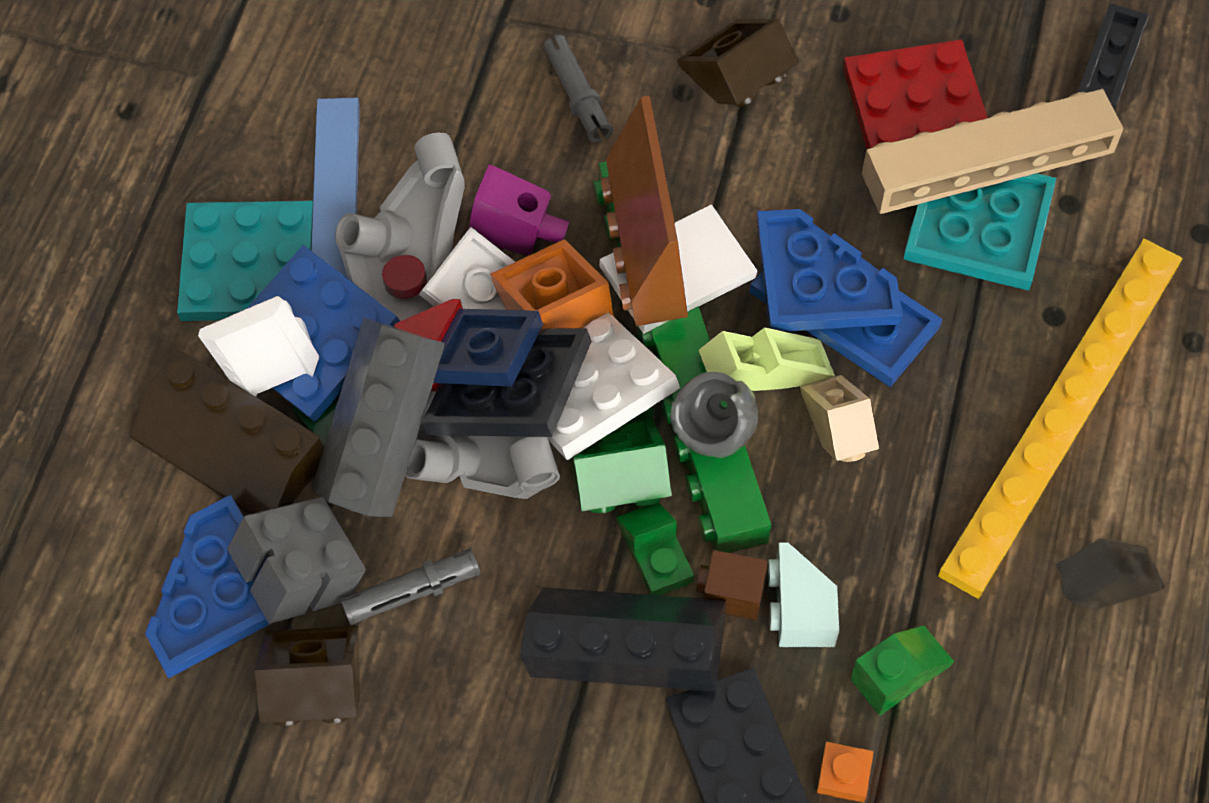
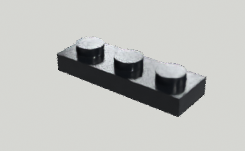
M1113 3L1109 4L1078 92L1088 93L1103 89L1115 111L1145 28L1148 14Z

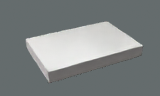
M712 205L675 222L687 311L701 306L756 278L757 269ZM611 253L600 259L599 267L621 299L619 284L628 283L626 273L617 274L614 253ZM633 309L628 310L634 319ZM668 321L641 325L639 328L645 334Z

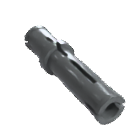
M563 35L554 36L559 50H556L551 38H549L543 45V51L548 56L570 99L569 107L572 114L580 118L587 137L591 142H602L597 133V127L600 128L605 140L608 139L613 133V127L601 108L602 100L598 92L591 89L568 44L567 38Z
M471 547L455 555L433 563L431 559L422 562V567L409 573L394 577L340 599L350 625H354L366 618L386 612L431 593L434 596L443 593L442 589L465 579L479 576L481 572Z

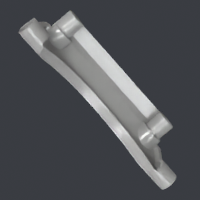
M431 133L417 141L414 150L418 160L411 165L380 206L381 212L376 217L371 218L347 213L342 216L336 227V244L340 249L348 279L394 313L400 321L434 306L419 294L409 299H399L391 296L386 291L382 278V270L385 264L390 259L399 255L417 257L425 267L428 283L452 251L454 231L465 189V182L452 139L446 133ZM435 391L430 392L423 418L432 402ZM422 421L405 474L408 479L449 483L460 476L463 488L528 499L542 489L552 486L560 478L548 437L427 435Z

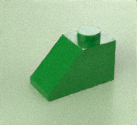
M920 626L891 635L859 657L855 662L850 680L877 714L881 716L953 665L954 661L925 626Z

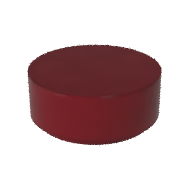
M399 255L390 259L383 267L382 278L385 289L395 298L409 299L415 297L427 284L425 267L417 257Z

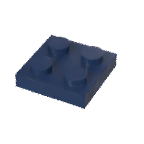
M459 309L441 341L445 343L433 383L512 387L543 326L539 311Z

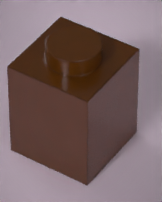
M713 550L710 566L701 565L696 592L703 593L704 599L726 600V615L757 620L768 560Z

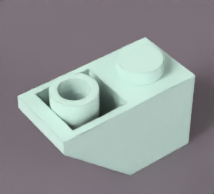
M779 543L776 559L768 560V586L777 587V602H770L769 606L770 631H778L779 647H835L839 633L837 586L789 543Z

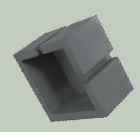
M324 497L244 516L227 548L245 582L253 581L259 572L250 591L269 624L305 614L309 606L312 611L342 603L340 598L351 595L366 571ZM269 554L270 557H268V558L266 559L264 565L262 566V564H263L265 558H266L267 555Z

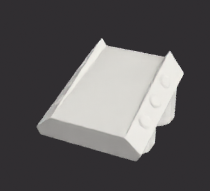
M279 296L201 328L198 334L229 380L255 397L258 393L307 373L313 377L319 355L311 343L305 322L299 317H294L290 304Z

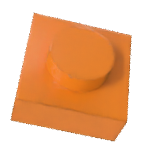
M826 742L817 793L864 803L867 796L874 751Z

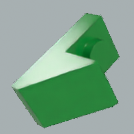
M659 502L616 517L618 526L650 595H663L694 583L693 571L676 537V519Z

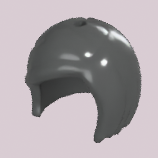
M705 372L690 380L680 390L676 401L672 404L670 421L673 431L678 435V438L694 452L708 457L723 458L734 454L752 437L758 423L759 413L755 396L743 381H736L720 372ZM722 400L727 402V407L722 406Z

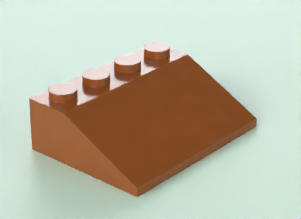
M644 96L639 99L606 158L609 177L600 178L605 204L613 202L615 208L614 212L607 213L611 239L620 237L621 247L613 248L617 274L626 273L628 283L619 284L623 310L633 309L635 326L688 317L679 244L650 96Z

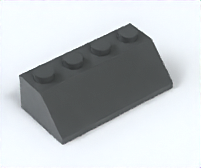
M363 317L311 490L324 497L330 503L366 516H393L445 343Z

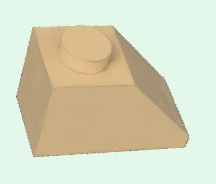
M842 375L800 386L802 397L821 445L836 461H857L862 459L866 455L865 453L879 449L870 398Z

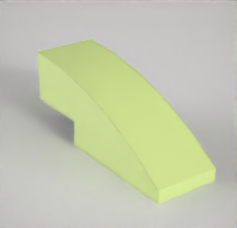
M765 327L753 337L722 331L699 349L707 372H720L736 381H743L752 391L799 387L835 377L819 339Z

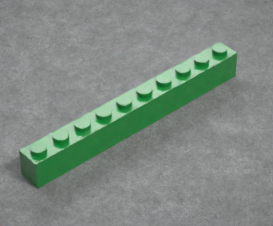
M605 161L598 163V180L593 181L592 186L597 205H604L608 213L614 212L615 208L613 202L605 204L600 178L609 177ZM607 215L603 216L608 240H615L617 247H621L620 237L611 239ZM699 306L687 311L688 317L670 320L645 334L637 326L642 344L646 348L649 347L651 353L676 375L680 389L661 400L662 412L667 424L671 423L672 404L676 401L680 390L690 380L707 372L699 349L707 344L710 339ZM722 400V406L727 407V402ZM678 435L673 436L676 457L679 463L686 461L690 475L685 476L691 502H699L703 514L698 516V524L703 541H711L715 551L726 553L767 544L770 536L771 522L745 445L730 456L716 458L694 452L678 438Z

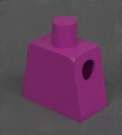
M488 164L474 199L468 229L472 227L498 248L531 255L538 238L552 243L564 240L570 221L547 214L552 196L549 191Z

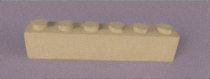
M1103 89L1088 93L1078 92L1069 98L1049 103L1039 102L1030 108L1010 113L1000 112L991 118L972 123L961 122L952 128L933 133L922 132L912 138L898 142L880 143L866 150L862 176L879 214L1112 154L1116 150L1123 126Z

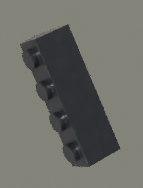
M543 587L527 612L520 658L530 677L716 692L727 602L726 600Z

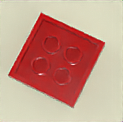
M962 39L844 57L843 70L867 149L883 142L894 143L909 139L922 132L933 133L952 128L961 122L972 123L988 118Z

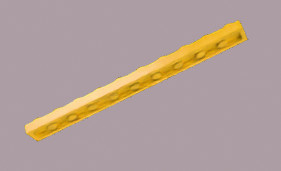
M1143 239L942 566L938 577L977 599L981 597L1179 267L1182 257Z

